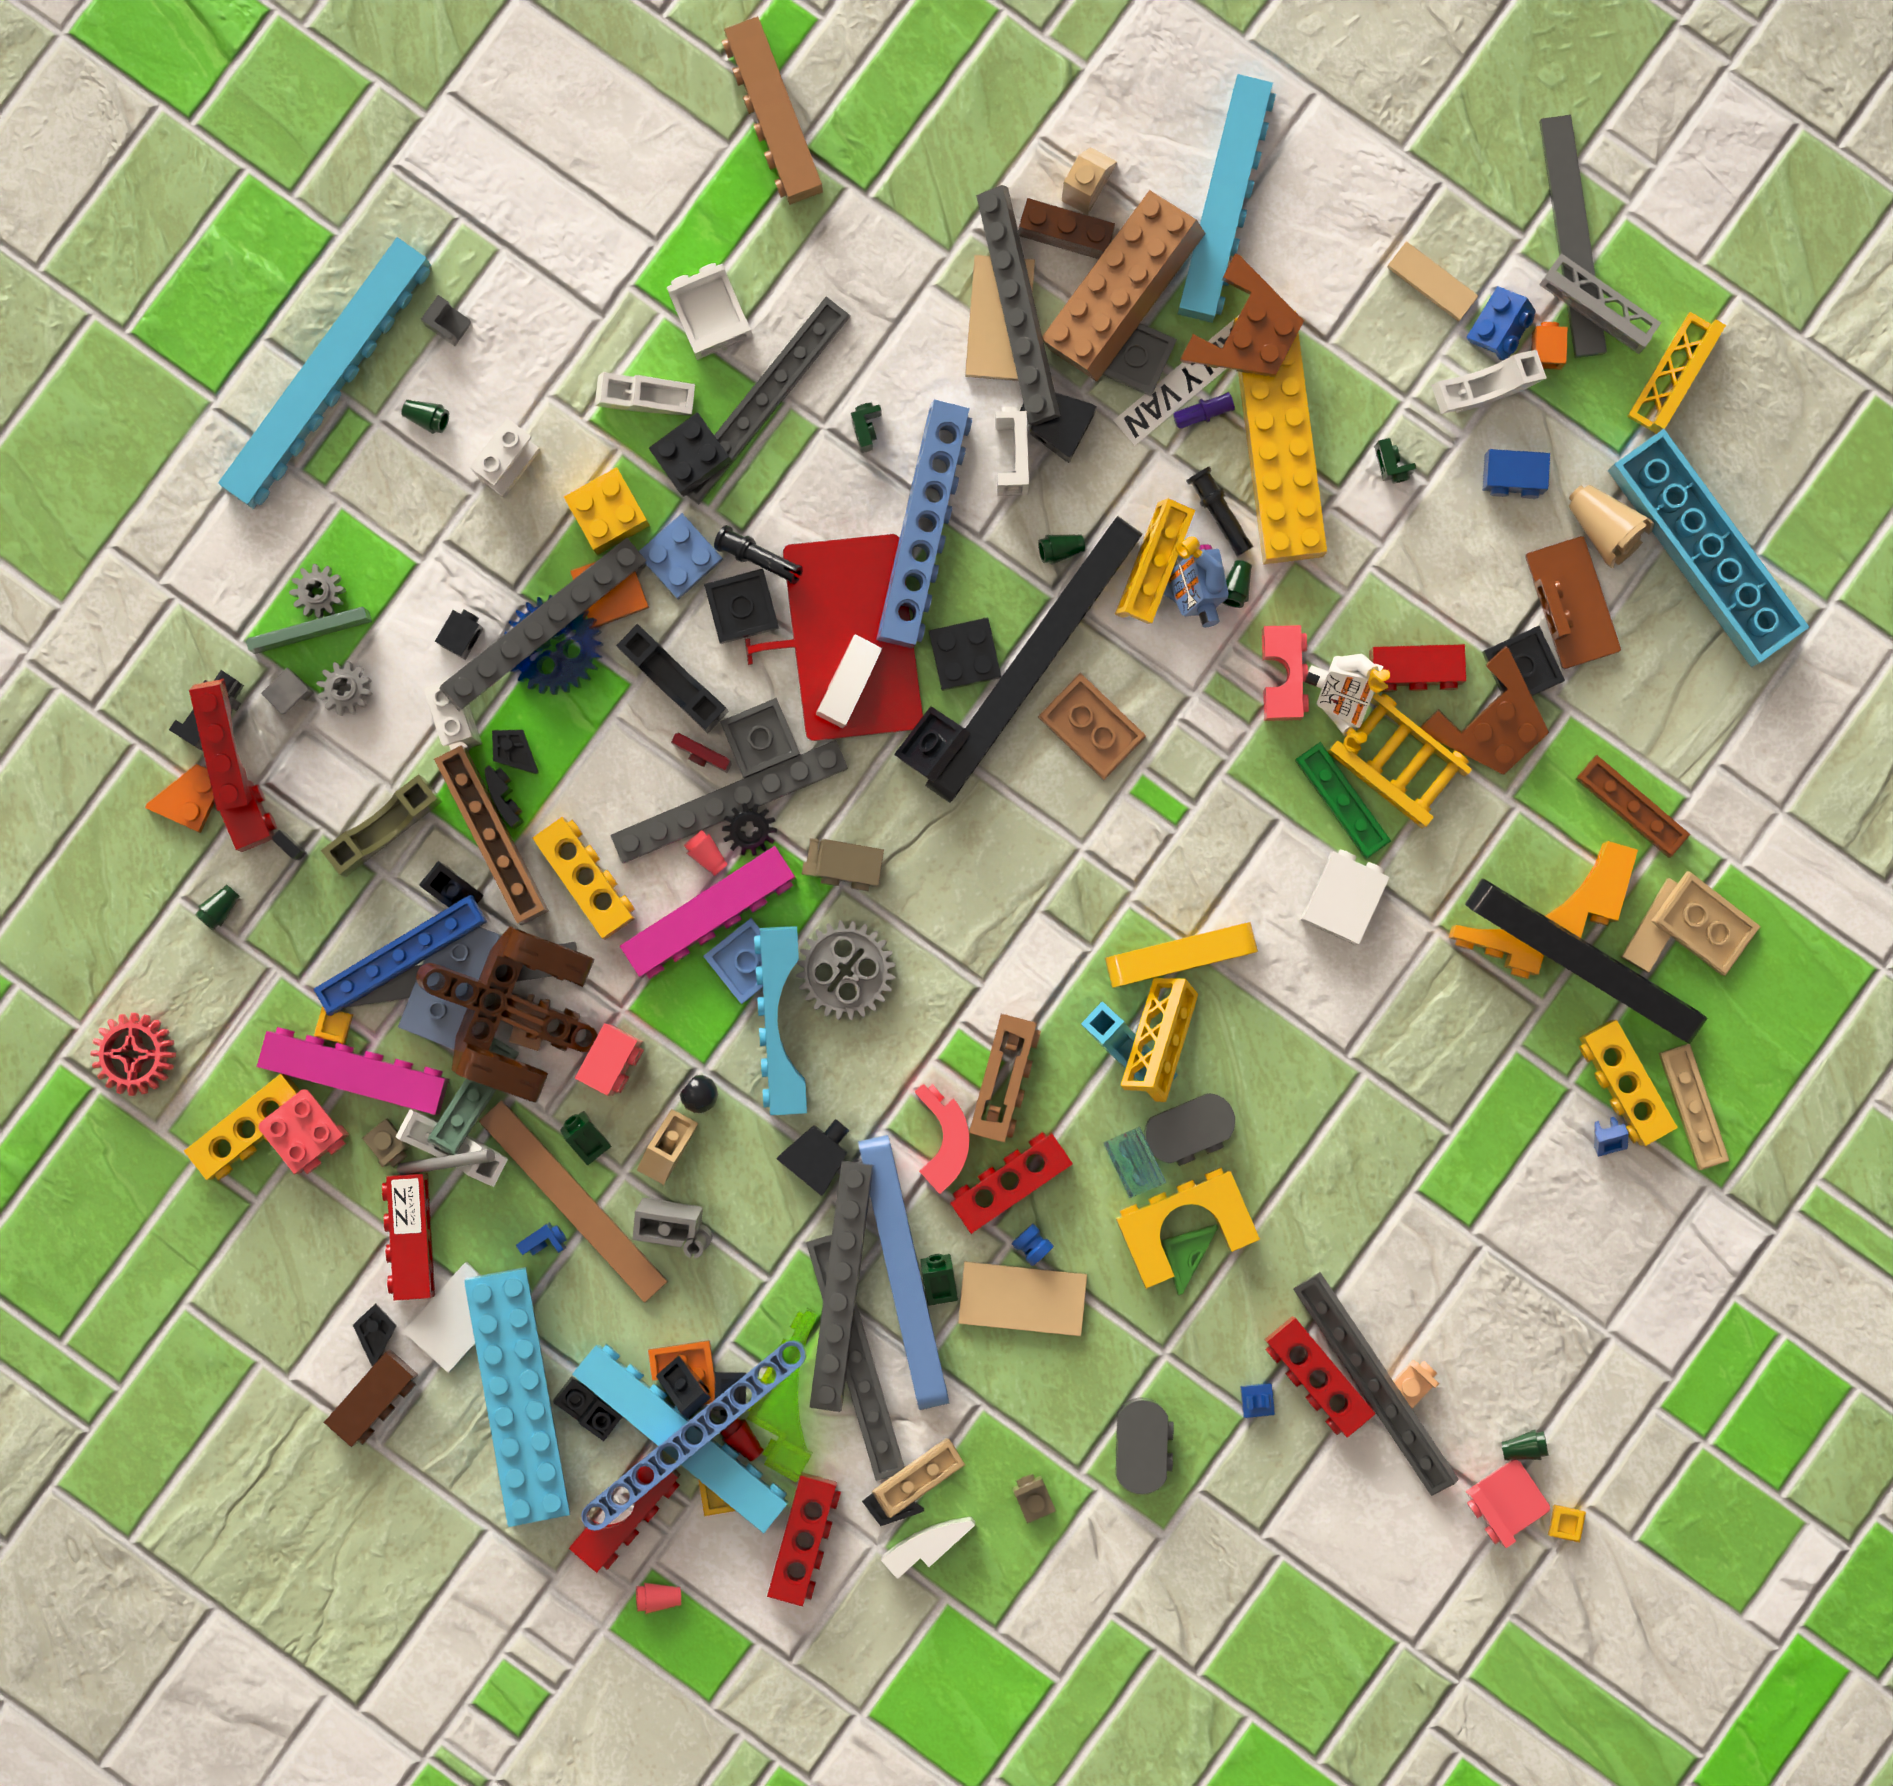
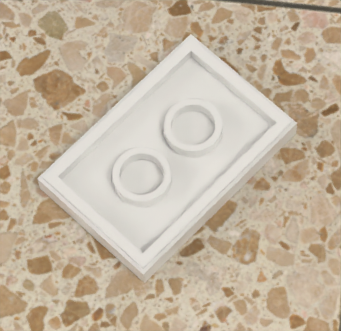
M465 1262L403 1330L410 1339L448 1373L475 1345L464 1280L465 1278L481 1276V1274L468 1262Z

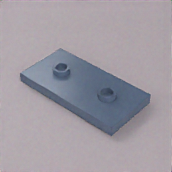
M478 927L425 959L422 966L427 963H434L479 980L489 952L501 935ZM432 973L428 977V986L437 984L440 977L439 973ZM416 980L398 1027L454 1049L456 1035L467 1008L427 993L419 986ZM461 983L457 986L456 996H462L466 993L467 983Z

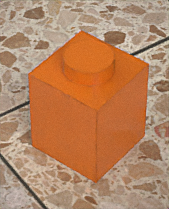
M1542 322L1541 326H1536L1532 332L1531 351L1537 350L1543 369L1561 370L1566 364L1568 327H1559L1557 322Z

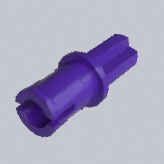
M1227 392L1206 401L1200 399L1198 404L1175 411L1173 417L1176 426L1182 429L1204 420L1208 423L1210 418L1234 411L1235 406L1231 394Z

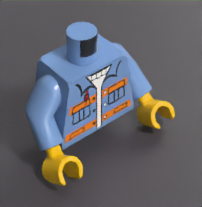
M1188 537L1175 547L1177 554L1184 559L1173 568L1163 595L1178 605L1183 616L1199 615L1202 627L1207 628L1220 622L1216 607L1228 598L1224 574L1225 569L1219 549L1200 550L1199 540L1196 537Z

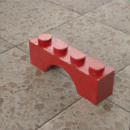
M220 679L194 684L189 689L216 809L220 811L246 806L252 797L246 771L240 761L235 744L231 721V706L225 680Z
M643 1466L638 1471V1478L643 1483H651L654 1479V1472L650 1467ZM674 1470L635 1502L633 1511L624 1520L608 1524L601 1530L596 1531L586 1527L568 1549L596 1573L602 1566L608 1570L619 1557L615 1553L622 1543L628 1546L639 1534V1531L635 1529L643 1519L648 1523L660 1508L655 1504L664 1495L669 1499L680 1486L676 1480L681 1474Z

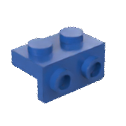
M1497 286L1466 338L1470 343L1494 352L1499 360L1503 361L1516 351L1524 331L1533 323L1536 310L1527 297Z

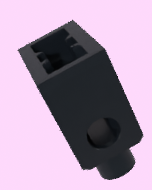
M1055 392L1060 417L1031 426L1030 434L1063 460L1070 463L1096 413L1097 406ZM1024 403L1020 411H1025Z
M837 1119L831 1123L825 1132L813 1125L777 1157V1160L818 1194L823 1196L841 1166V1162L848 1153L839 1143L850 1130Z

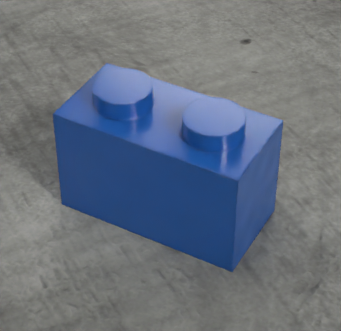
M1489 449L1484 455L1482 491H1491L1490 495L1496 497L1509 496L1510 492L1521 493L1522 498H1539L1540 494L1543 495L1549 487L1550 453Z

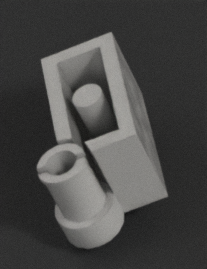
M642 1198L635 1210L632 1240L681 1247L686 1239L683 1247L685 1255L691 1258L692 1254H694V1258H698L702 1255L703 1250L707 1249L713 1236L710 1228L702 1224L703 1207Z

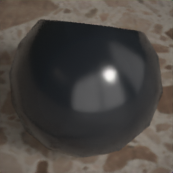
M696 1075L679 1095L685 1109L693 1113H704L714 1107L718 1098V1091L711 1078L704 1075Z

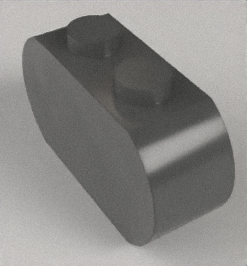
M1206 1093L1150 1117L1144 1129V1141L1147 1149L1155 1158L1167 1163L1177 1161L1178 1165L1181 1166L1195 1160L1194 1154L1205 1149L1206 1153L1209 1154L1223 1148L1222 1142L1228 1140L1234 1131L1235 1114L1231 1105L1224 1098Z
M1143 1397L1131 1399L1125 1402L1117 1411L1115 1475L1125 1489L1136 1494H1149L1158 1490L1167 1480V1471L1172 1472L1173 1453H1167L1168 1440H1173L1174 1423L1168 1421V1415L1165 1410L1152 1399Z

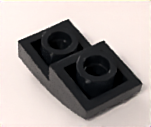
M489 765L484 770L492 799L505 821L511 828L516 829L524 822L519 817L523 811L511 798L507 802L504 799L513 791L508 785L512 780L500 767L495 771Z
M573 1376L569 1378L553 1399L555 1405L578 1420L581 1426L602 1441H605L623 1417Z

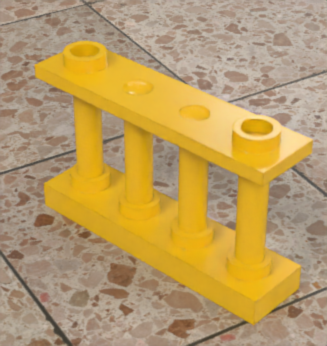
M1375 693L1370 702L1376 707L1356 732L1363 731L1368 737L1385 714L1400 725L1372 761H1363L1357 756L1359 751L1349 752L1345 748L1344 742L1341 743L1338 740L1328 750V753L1423 829L1434 818L1429 813L1431 810L1430 805L1454 775L1459 772L1465 777L1472 769L1467 765L1469 763L1468 759L1457 751L1451 753L1395 708L1397 703L1391 697L1384 693L1381 696ZM1410 733L1423 744V747L1396 780L1388 781L1381 775L1383 772L1381 768ZM1435 753L1447 763V766L1423 796L1413 801L1405 794L1407 791L1405 787L1429 757Z

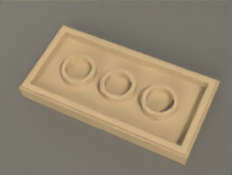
M975 255L965 377L1018 381L990 256ZM1025 259L1033 293L1035 259Z
M964 1261L958 1324L1081 1336L1087 1274Z

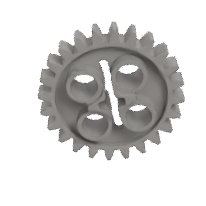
M841 920L838 923L837 930H834L828 923L826 934H823L818 929L816 930L817 941L809 938L806 939L811 946L810 950L800 949V952L806 956V960L797 961L796 964L804 967V971L796 974V977L805 978L806 982L800 985L799 989H809L810 993L805 997V1000L808 1001L815 998L817 1000L814 1005L815 1010L819 1009L822 1005L826 1006L825 1016H828L832 1010H835L838 1020L841 1019L843 1012H847L849 1019L853 1020L854 1011L858 1010L860 1015L865 1017V1007L868 1006L873 1011H876L874 1001L876 999L881 1002L886 1001L881 995L882 990L892 991L885 983L886 980L895 979L894 975L888 973V969L896 965L886 961V958L890 957L893 953L892 951H882L887 941L882 940L877 943L875 941L878 935L877 931L872 932L870 935L866 934V924L858 931L856 930L855 921L851 922L849 929H845ZM847 940L852 944V952L849 956L839 957L836 954L835 946L839 941ZM863 948L864 953L851 968L854 973L853 976H844L834 991L828 992V987L841 973L838 968L841 963L847 965L857 951ZM866 959H870L876 964L875 973L869 977L863 976L859 972L860 963ZM822 964H828L833 969V975L828 981H820L816 977V970ZM846 983L855 985L857 989L856 997L850 1001L843 1000L840 996V988Z

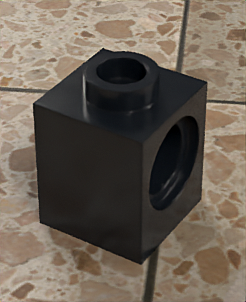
M464 609L461 614L452 610L435 642L466 660L484 628L477 623L479 618Z

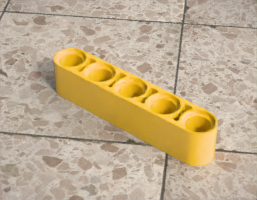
M1251 922L1106 957L1105 961L1111 985L1114 988L1256 953L1258 949Z

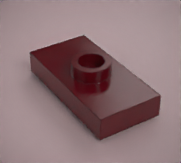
M675 733L671 741L674 746L690 754L688 758L690 761L702 767H705L706 763L728 773L732 765L731 760L680 733Z

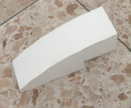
M603 372L598 376L595 406L637 412L692 415L695 384L641 375L631 377Z
M856 634L853 636L815 715L841 728L846 726L882 650L881 647Z
M965 1517L927 1527L897 1543L881 1556V1561L897 1579L920 1558L930 1567L975 1526V1521L972 1517Z

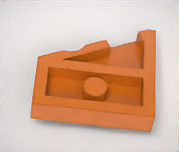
M198 764L194 765L149 801L145 808L201 833L215 803L207 768Z

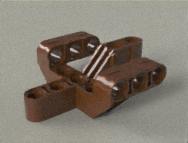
M509 926L491 948L479 980L434 963H427L421 966L417 971L416 980L422 989L435 997L467 1008L456 1035L452 1071L471 1081L537 1103L548 1073L534 1066L489 1051L501 1020L526 1031V1038L537 1040V1038L551 1042L550 1045L562 1051H567V1048L579 1052L590 1051L598 1034L593 1027L580 1020L579 1013L565 1008L564 1012L550 1007L549 1002L540 999L537 1004L512 993L523 965L534 971L537 969L558 980H567L583 987L595 959ZM506 964V974L501 978H496V969L500 965ZM432 973H439L440 977L437 984L428 986V977ZM461 983H467L466 993L462 996H456L457 986ZM490 993H495L494 1003L487 1007L484 1006L485 997ZM558 1019L559 1025L557 1029L553 1032H548V1024L552 1020ZM478 1022H484L483 1031L478 1035H473V1026ZM586 1029L584 1040L576 1042L575 1036L577 1032Z

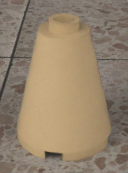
M1582 485L1579 486L1569 497L1571 500L1570 510L1610 568H1614V563L1620 565L1629 558L1643 543L1640 539L1644 531L1649 535L1654 528V522L1592 485H1588L1585 488Z

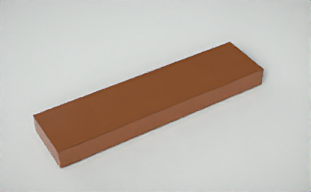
M1595 755L1576 777L1578 782L1668 858H1671L1691 835L1598 755Z

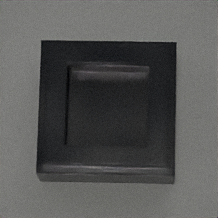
M278 830L272 836V840L292 859L301 860L307 853L284 831Z

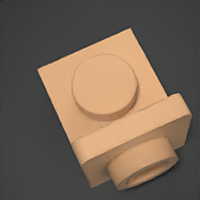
M1412 1360L1393 1380L1411 1408L1432 1387L1436 1388L1439 1385L1434 1379L1437 1375L1436 1371L1425 1361L1419 1364Z

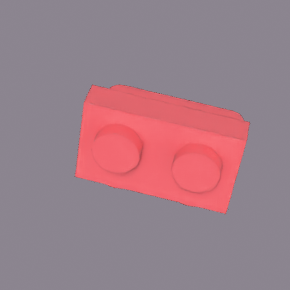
M306 1089L300 1090L259 1123L261 1133L294 1174H299L303 1171L306 1174L311 1173L322 1164L319 1159L327 1152L333 1155L346 1145L343 1140L349 1136V1133L342 1125L336 1126L310 1091Z
M1517 1459L1509 1461L1465 1491L1471 1499L1467 1504L1477 1518L1482 1516L1488 1524L1485 1531L1494 1544L1500 1542L1505 1548L1516 1542L1513 1537L1515 1534L1550 1510V1505L1522 1463Z

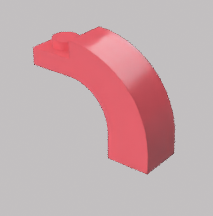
M923 1084L915 1093L940 1121L943 1130V1141L936 1156L919 1172L941 1194L957 1178L965 1164L969 1150V1130L963 1111L953 1098L944 1106L941 1103L944 1096L932 1084L927 1088Z

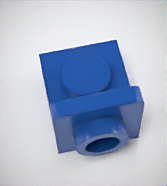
M549 1222L516 1244V1247L522 1255L530 1251L533 1256L548 1246L545 1240L549 1238L557 1252L560 1253L566 1249L564 1242L567 1238L558 1225L553 1227Z

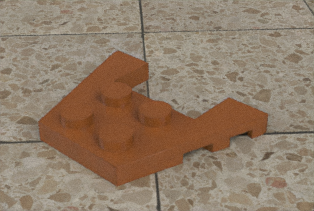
M1235 253L1222 281L1250 294L1223 348L1193 334L1180 361L1187 364L1196 363L1206 365V367L1228 368L1238 372L1275 377L1304 320L1240 255Z
M1507 646L1500 650L1486 664V667L1507 689L1467 727L1460 731L1439 709L1420 726L1421 729L1436 741L1503 775L1549 733Z

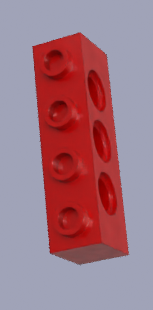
M1041 1132L1028 1141L1031 1147L1023 1153H1020L1017 1149L1003 1158L1004 1166L996 1171L992 1166L977 1176L980 1182L972 1188L965 1184L952 1193L955 1199L950 1204L971 1234L1073 1164L1052 1133L1046 1136L1044 1132ZM1033 1154L1040 1155L1044 1160V1166L1038 1172H1032L1026 1166L1028 1157ZM1014 1172L1017 1174L1019 1182L1014 1189H1005L1001 1185V1177L1004 1173ZM982 1189H987L993 1194V1202L987 1207L979 1206L975 1201L976 1193Z
M1294 1316L1290 1317L1264 1339L1269 1344L1265 1349L1276 1363H1279L1281 1360L1289 1368L1285 1373L1296 1387L1301 1384L1309 1392L1305 1398L1316 1411L1321 1408L1329 1416L1325 1422L1336 1435L1342 1432L1348 1438L1376 1414ZM1296 1346L1303 1347L1306 1353L1305 1358L1299 1363L1292 1362L1289 1356L1290 1351ZM1316 1370H1321L1325 1373V1382L1321 1386L1314 1387L1310 1384V1375ZM1341 1394L1345 1397L1344 1407L1337 1411L1330 1408V1399L1334 1395Z
M804 1472L801 1473L767 1597L802 1607L805 1599H812L816 1584L815 1581L810 1580L813 1568L820 1570L824 1551L819 1550L822 1538L828 1540L833 1521L827 1520L830 1508H837L841 1491L835 1490L836 1481ZM810 1502H817L822 1507V1514L818 1517H810L805 1511V1506ZM802 1532L810 1533L814 1538L813 1545L810 1547L800 1546L797 1542L798 1534ZM795 1562L801 1563L805 1567L806 1573L799 1578L793 1577L789 1573V1565Z

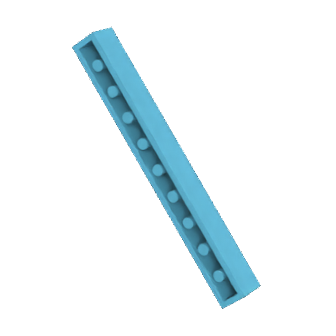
M396 237L219 480L218 484L252 509L257 504L260 506L265 502L270 494L268 489L275 480L279 481L288 469L286 465L293 455L297 456L303 450L306 444L304 439L310 431L314 432L319 428L324 419L322 415L328 406L333 407L338 402L341 396L340 390L346 382L350 383L359 372L358 365L363 358H368L372 355L377 347L376 340L382 332L385 334L391 329L395 322L393 317L400 308L404 309L409 304L413 296L411 292L416 285L423 284L428 278L431 264L425 256Z

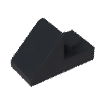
M439 861L419 884L420 887L447 907L454 905L469 895H472L478 904L484 896L480 891L458 876L451 868Z
M677 1356L656 1375L680 1413L687 1419L711 1398L708 1395L710 1392L709 1388L680 1356Z

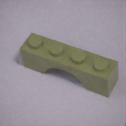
M418 774L396 791L379 811L358 826L342 833L323 848L321 852L339 875L347 877L443 801L426 779Z

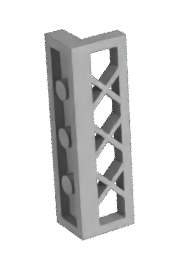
M1562 253L1539 284L1638 354L1647 346L1661 324L1657 319ZM1561 264L1572 271L1574 282H1571L1557 272ZM1591 284L1597 288L1599 299L1597 300L1581 289L1580 286ZM1617 302L1620 304L1624 317L1607 307L1605 303ZM1641 319L1651 327L1645 333L1630 323V321Z

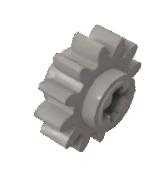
M313 564L312 573L301 568L300 572L303 578L301 580L292 578L293 583L298 586V589L289 591V594L299 597L294 602V607L300 609L305 606L303 614L307 617L311 616L313 611H315L317 618H323L324 610L334 615L335 611L332 605L334 603L337 605L344 604L337 597L338 594L346 592L345 588L336 586L341 581V576L337 574L330 577L332 569L329 566H326L323 572H321L319 566ZM314 587L324 590L322 595H314L311 592Z
M350 661L345 663L344 669L334 662V672L331 673L323 670L322 672L327 677V680L325 682H317L318 686L325 689L324 692L318 695V698L321 700L329 699L325 705V708L329 711L337 706L336 712L338 715L343 716L345 708H348V711L355 715V705L367 707L366 702L362 698L364 695L371 696L373 694L365 688V685L370 684L372 680L369 677L361 678L364 673L362 667H357L352 671L353 664ZM347 681L351 689L350 691H345L344 696H342L343 693L338 691L339 686H345Z

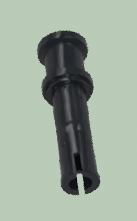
M1209 466L1190 477L1186 482L1194 487L1201 499L1200 505L1208 508L1225 538L1230 543L1235 555L1238 557L1254 546L1224 499L1225 491L1223 488L1219 489L1210 474L1212 470Z
M728 525L723 526L715 537V550L719 552L726 551L734 555L739 562L750 561L790 581L792 584L799 581V578L795 577L793 573L799 576L802 575V566L756 545L754 538L750 536L743 537L733 532L732 527Z

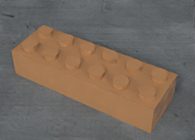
M1149 190L1042 336L1043 342L1049 350L1097 382L1206 234L1197 219Z

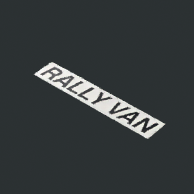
M1234 320L1208 342L1223 348L1232 330ZM1182 362L1157 383L1152 396L1144 394L1113 421L1135 446L1227 368H1212L1202 364Z

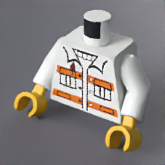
M1363 654L1336 656L1333 658L1329 671L1311 665L1305 683L1321 688L1316 704L1323 709L1341 733L1346 736L1344 745L1349 752L1361 750L1359 744L1367 741L1366 733L1363 731L1356 732L1357 727L1360 728L1374 692L1378 693L1387 689L1388 685L1384 681L1390 678L1388 670H1382L1383 666L1374 664Z

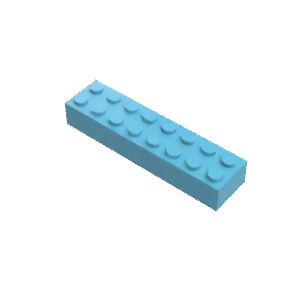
M1662 429L1607 470L1636 511L1654 522L1652 532L1751 667L1761 663L1809 628L1803 617L1665 429Z
M527 1267L465 1278L466 1295L507 1525L512 1527L570 1515V1507Z

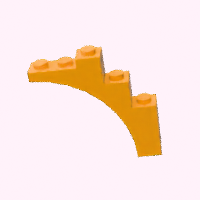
M1610 841L1602 843L1595 864L1582 885L1562 905L1548 913L1546 917L1580 938L1582 937L1587 915L1591 916V922L1608 926L1609 921H1618L1638 850ZM1460 925L1451 927L1448 938L1456 940L1455 946L1473 950L1474 946L1485 948L1484 954L1500 959L1503 958V954L1507 955L1504 967L1512 969L1511 975L1529 979L1530 975L1539 974L1544 955L1503 929H1476Z

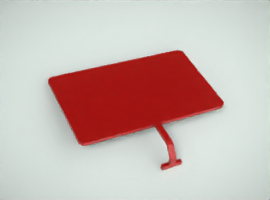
M895 534L798 543L785 546L783 558L803 567L801 576L793 573L795 577L799 578L797 583L792 584L786 580L793 639L755 645L750 644V638L745 639L748 665L753 664V653L795 648L805 733L810 741L910 731L914 729L923 717L914 647L908 648L876 640L899 542V537ZM899 607L898 614L900 618L904 621H911L909 607ZM856 634L881 647L882 650L846 726L841 728L815 714L853 636Z

